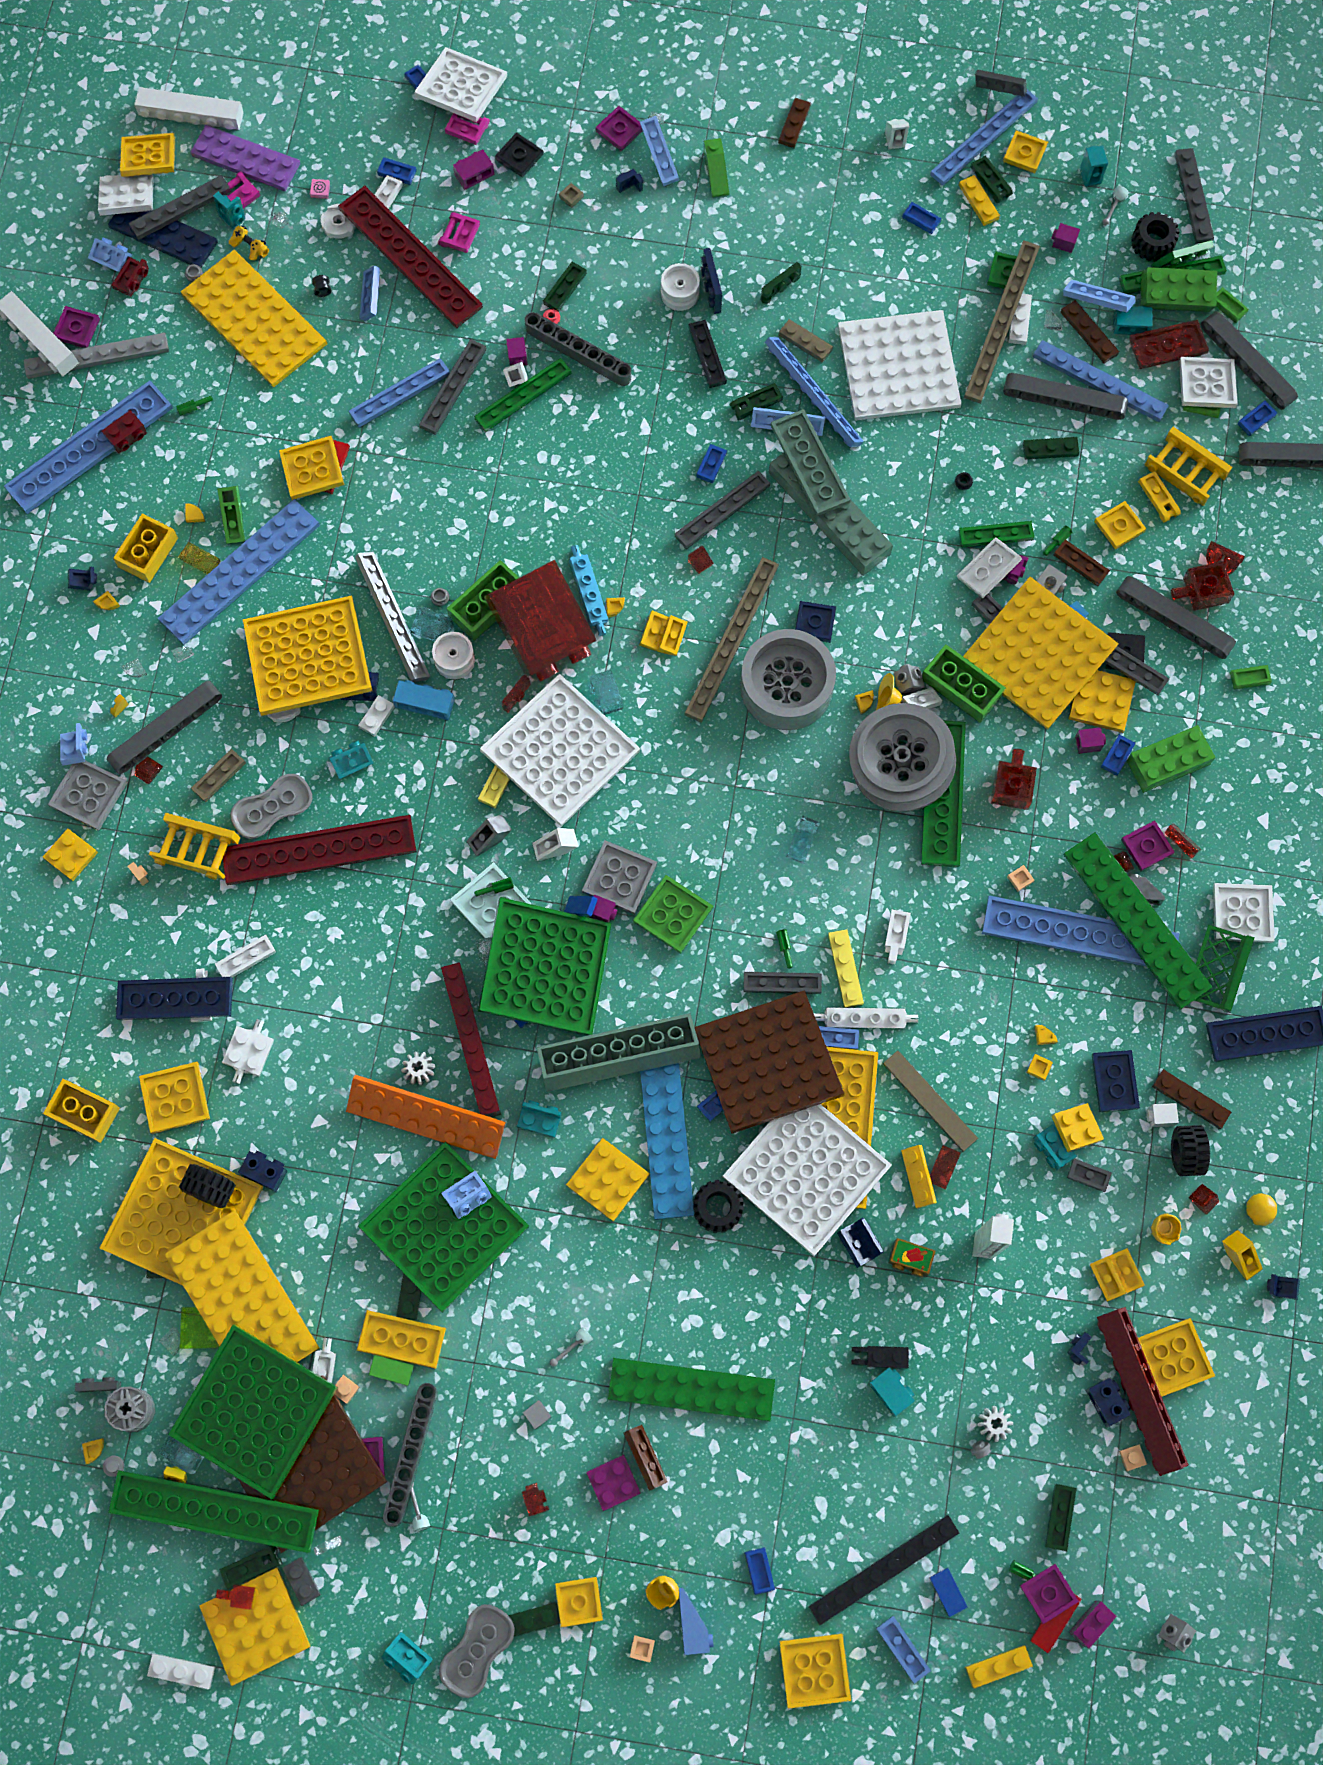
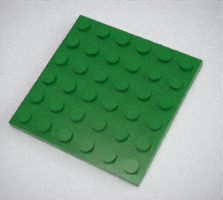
M500 897L478 1011L586 1036L593 1035L612 923Z
M446 1142L358 1225L359 1229L442 1313L529 1228V1225L483 1179L482 1181L487 1186L492 1197L484 1204L470 1211L469 1214L460 1219L456 1217L454 1211L444 1199L442 1192L474 1172V1170Z
M232 1325L168 1435L265 1496L274 1499L338 1387L237 1325Z

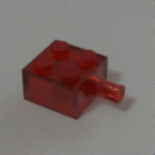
M1224 561L1189 568L1183 577L1186 586L1171 589L1173 600L1189 597L1194 611L1228 604L1234 596Z
M1013 749L1011 763L999 761L996 767L991 804L1028 810L1032 803L1037 767L1022 765L1025 751Z

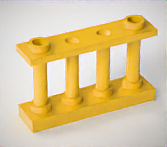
M1172 427L1165 438L1168 442L1156 458L1150 454L1145 462V466L1149 471H1155L1160 477L1191 497L1195 503L1204 506L1210 497L1207 491L1218 478L1225 480L1233 467L1175 427ZM1173 447H1176L1183 453L1173 466L1169 468L1162 461ZM1190 457L1197 462V465L1184 478L1177 471ZM1203 468H1206L1213 474L1201 488H1198L1191 482Z
M165 813L163 820L168 824L169 830L160 852H149L154 862L162 866L169 864L206 874V877L213 880L217 878L224 879L225 875L218 869L227 846L230 843L238 845L240 837L237 833L225 828ZM179 829L185 830L186 835L177 857L167 856L176 831H179ZM196 833L202 835L203 840L194 862L185 861L184 858L193 836H196ZM213 838L219 839L220 845L211 867L201 865L210 841Z

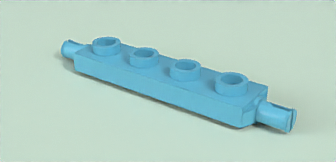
M573 545L571 547L573 557L569 559V563L589 625L597 627L599 636L606 635L604 624L608 622V616L588 555H581L578 545Z

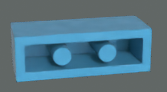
M399 680L393 698L395 708L449 720L455 701L453 693L447 689L437 690L426 684L422 686L416 685L410 680Z

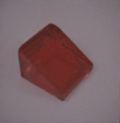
M703 545L688 555L689 563L698 574L713 565V561Z
M147 756L136 765L134 774L145 783L150 784L163 766Z
M1122 851L1114 855L1125 872L1134 869L1127 852Z
M1203 1184L1189 1196V1199L1206 1215L1219 1203L1218 1195Z

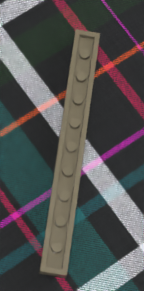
M1024 240L1022 242L964 396L966 399L980 404L982 402L1039 251V245Z
M764 557L761 558L685 711V716L702 723L779 567L778 563Z

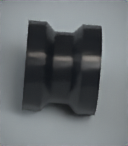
M318 275L312 279V285L315 287L314 294L317 297H326L331 294L332 290L329 286L330 280L328 276Z

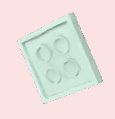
M494 862L450 899L453 905L487 942H490L492 938L500 897L531 904L515 885L512 889L496 894L493 891L475 896V891L490 887L493 882L508 878Z

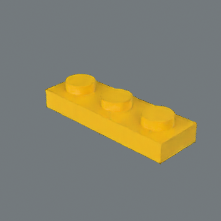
M975 175L959 182L960 189L983 226L999 220L1000 215Z
M922 1145L901 1150L915 1207L922 1208L936 1204Z
M1022 1645L965 1668L972 1687L977 1688L1033 1667L1026 1646Z

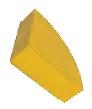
M185 503V520L187 523L205 522L204 515L197 506Z
M109 591L93 601L98 608L103 610H114L120 607Z
M625 597L606 598L608 618L621 612L624 607Z
M873 690L855 695V701L860 714L865 713L871 707L874 698Z
M121 694L114 699V707L110 708V713L115 718L129 705Z
M1035 1025L1037 1045L1056 1044L1058 1042L1056 1035L1043 1025Z
M104 1438L82 1444L87 1465L97 1460L104 1448Z

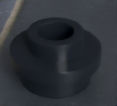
M962 472L955 478V485L960 490H968L973 484V479L969 473Z

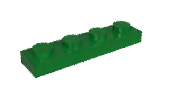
M1032 521L959 528L958 531L961 548L988 545L995 537L1003 543L1034 540Z

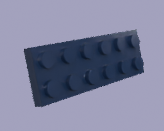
M151 211L114 214L108 223L109 228L189 265L195 264L202 268L218 243L217 238L178 220L138 240L129 223Z
M203 977L118 980L116 1019L231 1017L233 978Z
M1322 1006L1214 1021L1206 1024L1214 1062L1323 1046Z

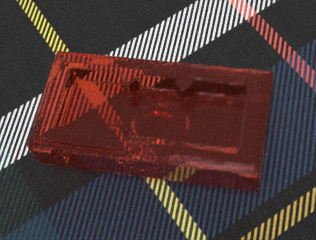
M523 675L503 699L502 708L508 713L516 702H520L524 698V692L530 686L529 677Z
M942 1145L930 1174L932 1184L943 1189L947 1188L961 1152Z

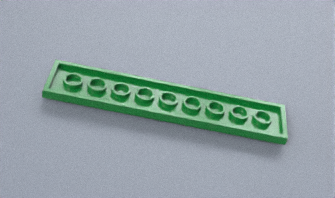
M1096 832L1063 854L1180 1010L1213 987Z
M118 1470L108 1511V1513L305 1553H310L319 1512L318 1509Z

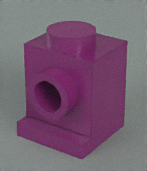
M1021 556L1022 560L1002 580H1006L1010 584H1017L1019 577L1023 578L1029 558Z

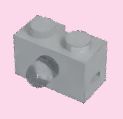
M1049 564L1037 582L1056 595L1058 592L1062 593L1067 586L1065 583L1067 575Z

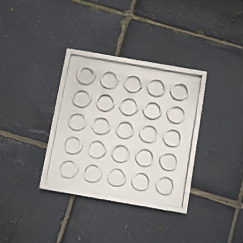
M943 310L838 322L855 421L961 408V399Z
M559 674L480 748V751L562 827L640 752V748Z
M819 1104L770 1121L722 1177L730 1184H733L735 1189L739 1190L742 1195L811 1255L815 1256L892 1164Z

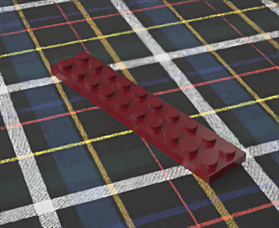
M365 185L338 205L339 210L456 329L483 308V304Z
M411 815L227 846L223 856L226 884L228 886L417 853Z

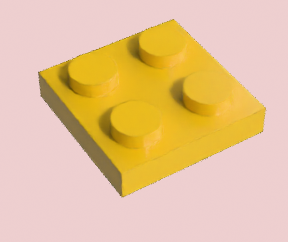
M1016 130L1003 162L1036 173L1048 142Z
M1126 501L1095 518L1094 521L1115 550L1146 531V527Z
M67 828L45 853L43 858L70 880L74 881L97 855L98 851Z
M1088 1103L1055 1113L1051 1116L1067 1152L1104 1140Z
M597 1577L555 1583L561 1627L603 1621Z

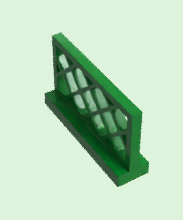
M1208 925L1196 965L1199 969L1206 966L1211 975L1206 979L1212 978L1217 988L1208 993L1205 992L1204 995L1195 999V1002L1231 1013L1255 937L1241 935ZM1210 931L1218 932L1222 940L1212 944L1209 939ZM1232 937L1241 939L1239 947L1231 950L1226 941ZM1224 942L1229 952L1219 956L1214 946ZM1212 948L1217 958L1206 962L1203 953ZM1231 954L1234 964L1225 968L1221 958ZM1218 960L1223 970L1213 974L1208 965ZM1225 972L1229 979L1228 983L1219 986L1215 977ZM1219 990L1223 997L1221 1004L1212 1002L1209 995Z

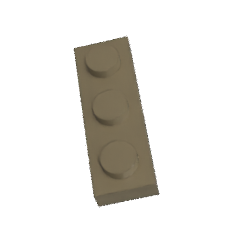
M790 319L779 331L780 337L822 363L833 350L832 345Z
M230 749L191 787L192 791L206 803L246 764L245 760L234 750Z

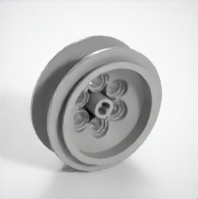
M898 703L882 707L868 715L860 723L851 740L849 758L855 782L867 799L884 809L906 812L926 807L943 795L954 777L956 753L953 736L946 723L936 713L923 706ZM901 740L907 741L905 745H899L898 743ZM918 748L924 749L922 753L915 752ZM885 750L891 751L889 755L882 754ZM918 766L925 767L922 771L915 770ZM885 768L892 769L889 773L883 772ZM904 775L909 777L906 781L899 780Z

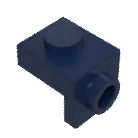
M634 168L616 177V189L619 193L634 185L639 192L643 191L644 180L641 174H637Z
M90 566L88 570L69 569L67 571L69 589L90 591L93 585L97 583V573H94V567Z
M1271 1274V1279L1267 1281V1291H1270L1269 1294L1276 1298L1298 1300L1300 1280L1298 1278L1280 1277L1276 1274Z
M1086 1332L1081 1335L1077 1333L1070 1342L1072 1346L1067 1352L1070 1355V1360L1078 1366L1080 1364L1083 1366L1087 1365L1089 1362L1080 1354L1092 1338Z

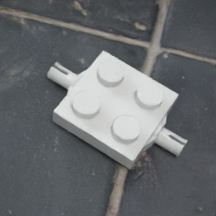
M256 1019L253 1030L236 1026L222 1061L223 1064L231 1066L236 1070L232 1082L240 1084L243 1074H253L260 1077L274 1039L260 1033L264 1021Z

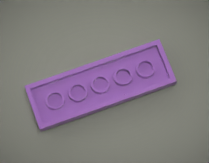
M205 125L190 152L192 157L235 173L241 171L245 177L282 191L287 190L300 166V161L296 158Z

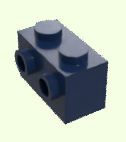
M257 1150L255 1153L249 1151L238 1173L277 1192L287 1173V1170L283 1168L285 1164L276 1159L271 1162L266 1159L267 1155Z
M1106 1378L1085 1390L1105 1427H1110L1131 1415L1129 1412L1130 1406L1126 1399L1121 1398L1119 1394L1120 1388L1115 1380Z

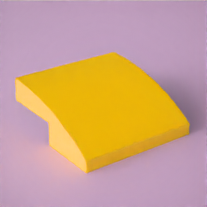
M652 610L639 645L657 652L676 656L688 622L672 615L667 617Z
M1128 1248L1090 1264L1107 1302L1145 1286Z

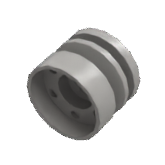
M121 1387L113 1391L107 1398L104 1406L107 1422L114 1429L125 1432H139L147 1428L155 1415V1403L152 1397L146 1391L134 1387ZM124 1407H131V1411H124Z

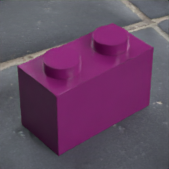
M483 149L453 164L454 175L464 190L495 175L494 164Z
M1096 1600L1069 1633L1083 1647L1090 1649L1117 1616L1101 1601Z

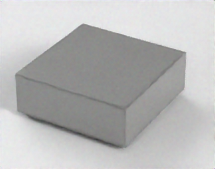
M540 1400L523 1412L535 1430L551 1418V1415Z

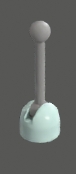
M1117 186L1113 193L1115 202L1107 217L1103 219V225L1107 226L1109 224V219L1117 203L1126 199L1129 192L1125 187Z
M584 1327L578 1330L575 1336L576 1341L557 1358L550 1360L551 1366H557L558 1361L578 1344L586 1345L593 1340Z
M413 1482L410 1494L416 1516L413 1518L412 1526L414 1532L429 1528L430 1524L428 1518L420 1514L413 1490Z

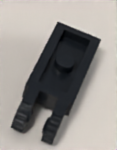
M852 1347V1352L867 1353V1360L854 1359L851 1360V1365H864L876 1368H909V1347Z

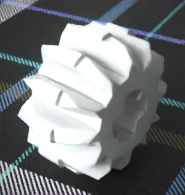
M416 1051L414 1052V1058L410 1054L407 1055L409 1062H402L406 1067L402 1068L401 1071L402 1073H407L404 1078L406 1080L411 1079V1084L414 1085L416 1080H418L419 1085H422V1079H425L426 1082L430 1081L427 1075L434 1076V1072L431 1069L435 1068V1064L431 1063L433 1060L431 1057L426 1058L425 1052L419 1057ZM421 1065L422 1070L416 1072L414 1067Z
M992 1406V1413L986 1408L984 1412L987 1416L979 1415V1418L984 1420V1422H979L977 1425L979 1427L984 1426L985 1428L980 1431L981 1435L988 1432L986 1440H990L993 1436L994 1442H999V1436L1003 1440L1007 1439L1004 1432L1012 1433V1430L1007 1428V1426L1013 1425V1422H1007L1006 1420L1011 1415L1008 1413L1003 1416L1004 1408H1000L997 1412V1407ZM997 1419L999 1421L997 1424H1000V1427L993 1429L991 1421Z

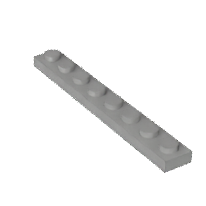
M166 333L71 350L79 362L72 370L169 352ZM40 357L24 359L25 372L28 379L56 373L47 365L49 362H43Z
M374 552L358 553L355 559L412 682L428 680L430 674Z

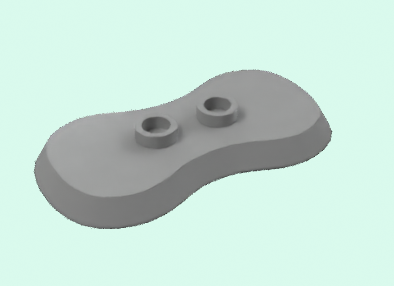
M297 774L283 775L265 792L239 800L231 809V821L235 829L243 837L249 839L258 838L264 835L278 820L304 812L312 802L311 789L301 776Z
M488 1604L480 1605L471 1612L461 1642L446 1654L439 1668L442 1683L454 1694L463 1698H471L479 1694L484 1688L491 1663L497 1655L511 1644L514 1637V1624L505 1612Z

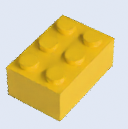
M141 514L113 559L118 568L150 583L178 540V537L173 528Z
M62 1079L43 1114L101 1143L120 1107L68 1080Z

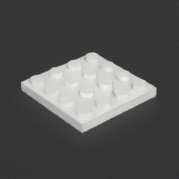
M445 47L415 90L414 95L415 98L477 122L507 78V72Z

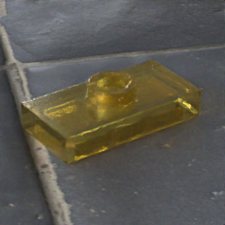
M190 542L187 543L179 555L181 560L206 574H209L221 562L219 558Z

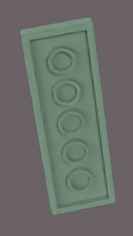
M802 409L772 421L770 426L816 516L818 517L849 504L851 499L805 410Z

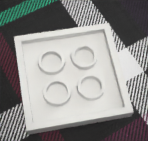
M153 174L122 177L121 175L100 177L98 200L100 216L153 210Z
M1180 358L1182 406L1236 408L1238 402L1234 359Z
M1213 884L1215 927L1255 937L1253 942H1274L1272 885ZM1214 931L1215 941L1222 940L1221 935ZM1232 937L1226 941L1241 942V939Z

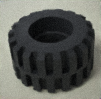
M1150 212L1149 216L1147 214L1143 215V218L1138 220L1131 238L1132 248H1135L1134 252L1136 254L1139 253L1141 259L1144 257L1146 261L1153 260V262L1171 253L1179 238L1180 231L1177 228V222L1174 223L1172 217L1169 218L1167 214L1162 215L1161 212H1157V214ZM1148 234H1156L1162 240L1152 239Z
M1202 1125L1176 1126L1174 1128L1171 1138V1155L1174 1168L1179 1176L1206 1175L1210 1165V1145L1207 1133Z
M190 1164L179 1188L184 1193L218 1208H225L236 1185L230 1179L196 1164Z
M719 1180L707 1182L705 1186L700 1187L693 1203L694 1217L698 1224L707 1231H713V1233H724L727 1230L733 1229L738 1224L744 1209V1201L740 1191L736 1190L733 1184L730 1185L727 1181L719 1182ZM713 1196H723L730 1203V1211L724 1217H713L707 1211V1201Z

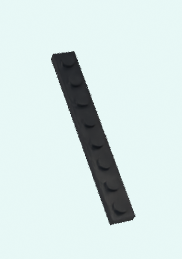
M946 1515L809 1605V1609L819 1625H822L960 1532L949 1515Z

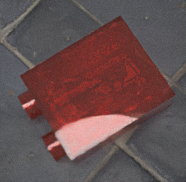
M555 560L484 596L525 676L536 674L539 681H543L559 672L555 664L557 661L568 656L571 663L574 664L592 654L588 645L597 640Z

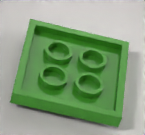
M665 875L633 922L681 954L712 911L713 905Z

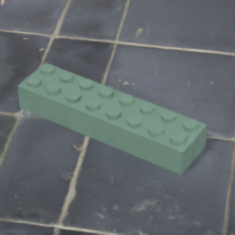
M782 453L770 462L769 474L863 576L891 555L893 545L852 500L847 505L817 517L785 453Z
M691 1013L537 1047L546 1092L701 1058L699 1042Z

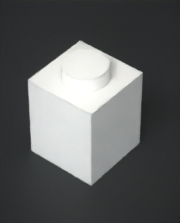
M522 362L503 369L509 387L528 380Z
M1177 1103L1151 1105L1146 1112L1147 1121L1150 1122V1126L1169 1127L1178 1124Z

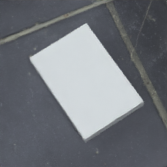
M995 537L957 575V578L981 598H984L1022 558Z

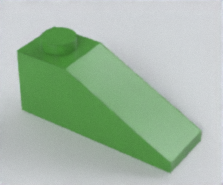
M721 138L704 140L703 154L712 197L729 195Z
M238 486L217 488L226 544L244 542L245 536Z

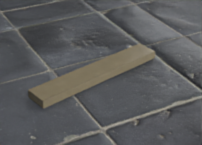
M898 1050L883 1063L962 1152L978 1139Z

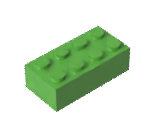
M1147 267L1141 273L1140 306L1160 310L1210 312L1216 307L1217 271Z
M499 560L447 607L448 617L475 641L517 603V597H508L504 592L522 579Z
M946 644L922 673L923 682L933 687L934 690L979 723L983 721L1000 700L1006 687Z
M1199 725L1132 752L1126 761L1142 792L1145 793L1211 765L1216 757Z

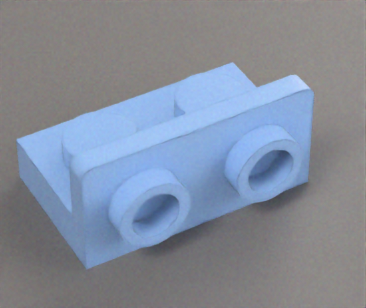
M104 237L102 240L95 238L88 258L120 272L127 256L132 257V254L127 252L128 248L119 244L116 247L112 245L113 241Z
M76 723V731L60 734V761L62 766L85 762V754L88 753L85 740H88L86 730L82 729L80 723Z
M476 1171L442 1192L444 1199L458 1219L469 1214L470 1211L484 1204L492 1197L487 1186Z

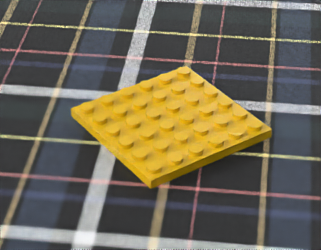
M1029 577L963 657L1006 687L1003 696L1048 730L1119 643L1032 577Z
M352 596L243 619L261 716L372 691Z
M154 1138L100 1249L182 1285L164 1254L236 1210L245 1225L263 1186ZM190 1164H196L234 1182L236 1186L225 1208L215 1207L181 1191L179 1185Z

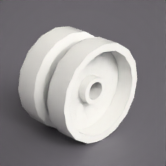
M680 263L665 269L661 276V298L663 303L677 311H684L693 307L699 299L700 278L698 272L693 267Z
M448 632L439 636L433 644L432 655L435 667L440 675L447 679L456 680L465 677L471 672L474 667L475 657L472 643L467 636L458 632Z

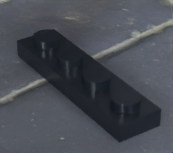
M706 319L690 323L688 328L709 388L726 384L727 380Z

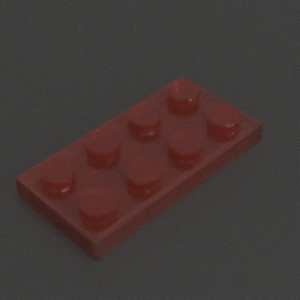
M1198 320L1141 332L1129 337L1139 369L1178 361L1181 357L1204 355L1209 351Z

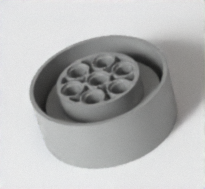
M781 629L765 634L752 644L742 664L740 691L747 710L762 724L779 730H796L814 723L825 713L831 702L836 680L834 659L828 648L819 639L804 631ZM781 665L783 669L777 670L775 666ZM800 667L802 670L795 671L793 668ZM770 679L773 683L766 684L764 680ZM784 681H789V682H791L792 684L789 685V686H786V685L783 684V682H784ZM802 683H809L810 686L804 687L802 686ZM778 695L781 697V699L775 700L772 698V696ZM798 697L800 700L795 702L791 698Z

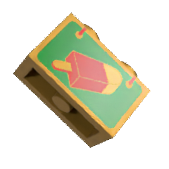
M897 1238L894 1242L888 1264H891L893 1269L899 1271L907 1269L912 1271V1275L923 1278V1275L927 1276L930 1272L936 1251Z

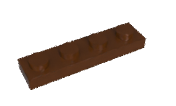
M1076 300L1061 309L1060 313L1104 364L1118 355L1119 350Z
M1164 1069L1160 1072L1152 1086L1218 1129L1223 1128L1231 1114L1230 1110Z

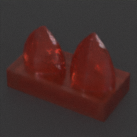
M1213 541L1207 547L1206 560L1209 566L1216 564L1224 557L1222 563L1224 577L1232 574L1245 558V556Z

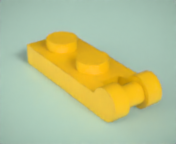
M1155 471L1139 479L1138 483L1159 513L1162 522L1165 523L1171 517H1177L1181 514L1180 508Z

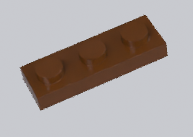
M798 98L794 99L778 144L795 148L810 110L811 102Z
M1066 539L1053 555L1096 586H1099L1110 572L1109 569Z
M639 1425L624 1432V1436L649 1491L667 1483L668 1481L643 1426Z

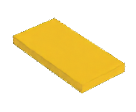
M367 1310L357 1351L436 1369L446 1328Z

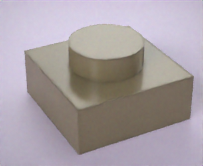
M572 183L559 193V198L571 208L584 197V193Z

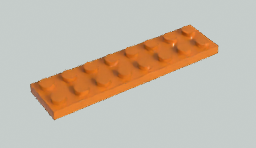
M358 1075L353 1077L346 1112L443 1143L446 1142L447 1144L494 1159L498 1156L506 1123Z

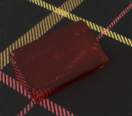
M1174 823L1165 831V834L1190 858L1195 857L1201 851V848Z

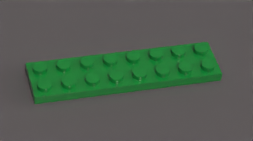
M943 720L953 736L956 769L954 777L943 795L923 808L921 865L959 867L966 722Z
M613 1358L608 1400L771 1421L775 1379Z

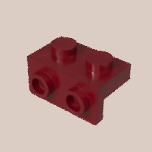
M129 257L111 284L112 288L132 297L134 292L139 289L143 278L148 275L149 268L146 260L141 259L139 262Z
M129 410L104 428L102 433L119 454L129 449L136 441L143 439L147 431L143 423Z

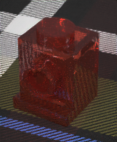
M537 1483L525 1486L526 1491H523L522 1495L529 1517L550 1510L549 1506H544V1502H547L544 1490H539Z

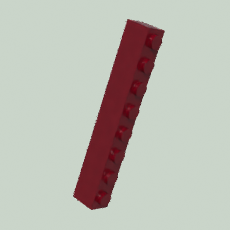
M458 962L441 967L479 1112L488 1117L499 1116L501 1112L461 964Z
M1126 1307L1098 1316V1328L1105 1337L1106 1348L1111 1352L1114 1368L1121 1377V1386L1128 1395L1131 1410L1136 1415L1137 1426L1142 1431L1145 1438V1446L1153 1458L1154 1469L1159 1473V1476L1187 1467L1189 1464Z

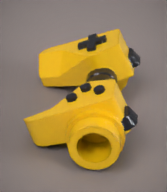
M237 226L233 231L229 244L236 247L242 241H245L250 245V260L255 261L258 256L266 257L269 253L266 242L264 240L252 239L247 235L248 230H246L245 226Z

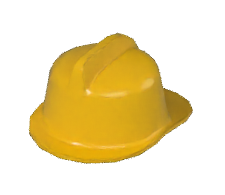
M891 673L886 674L880 683L876 710L887 705L902 703V694L894 687V677Z

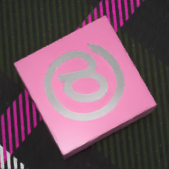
M312 179L311 198L328 199L330 181Z

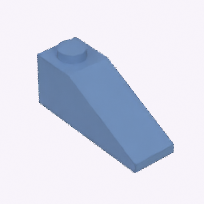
M683 1587L679 1588L684 1655L710 1653V1647H714L713 1635L708 1634V1629Z

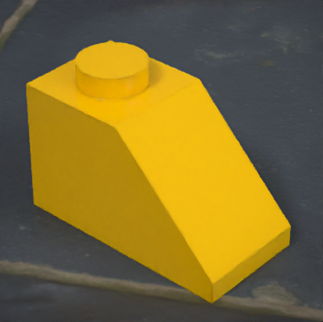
M1235 1231L1222 1241L1228 1257L1246 1280L1263 1269L1253 1242L1240 1231Z

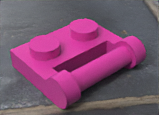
M453 113L445 128V133L477 145L485 129L488 128L490 120L483 117L475 122ZM460 118H464V119H466V120H469V121H471V122H474V123H476V124H479V126H478V125H475V124H473V123H470V122H468V121H465V120H463V119H460Z
M240 171L227 184L230 189L240 182L243 185L227 197L230 201L239 197L244 209L261 195Z
M452 212L449 216L450 221L443 236L439 238L438 244L442 247H450L468 253L479 229L480 221ZM459 222L460 224L453 239H449L456 223Z

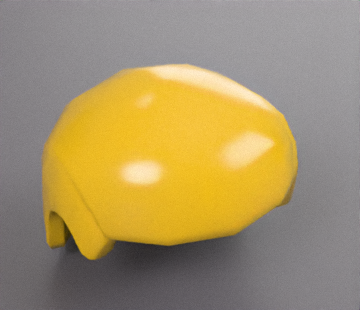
M1258 1193L1251 1196L1247 1201L1246 1212L1254 1224L1266 1226L1271 1224L1276 1218L1277 1204L1271 1196Z
M1164 1213L1154 1219L1151 1225V1232L1156 1241L1165 1245H1171V1243L1179 1240L1182 1229L1181 1222L1176 1216Z
M664 1575L658 1576L648 1584L646 1597L651 1605L659 1610L665 1607L671 1608L679 1600V1587L672 1578Z

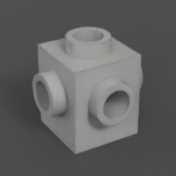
M905 664L900 667V670L894 672L895 684L901 694L909 695L925 687L922 672L917 666Z
M1170 1614L1166 1623L1162 1625L1158 1636L1165 1641L1163 1645L1173 1652L1178 1649L1185 1653L1192 1643L1196 1630L1185 1621Z

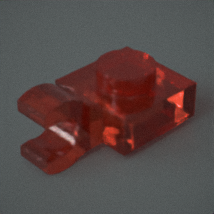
M233 1585V1591L217 1589L216 1598L231 1600L230 1607L251 1610L256 1587Z

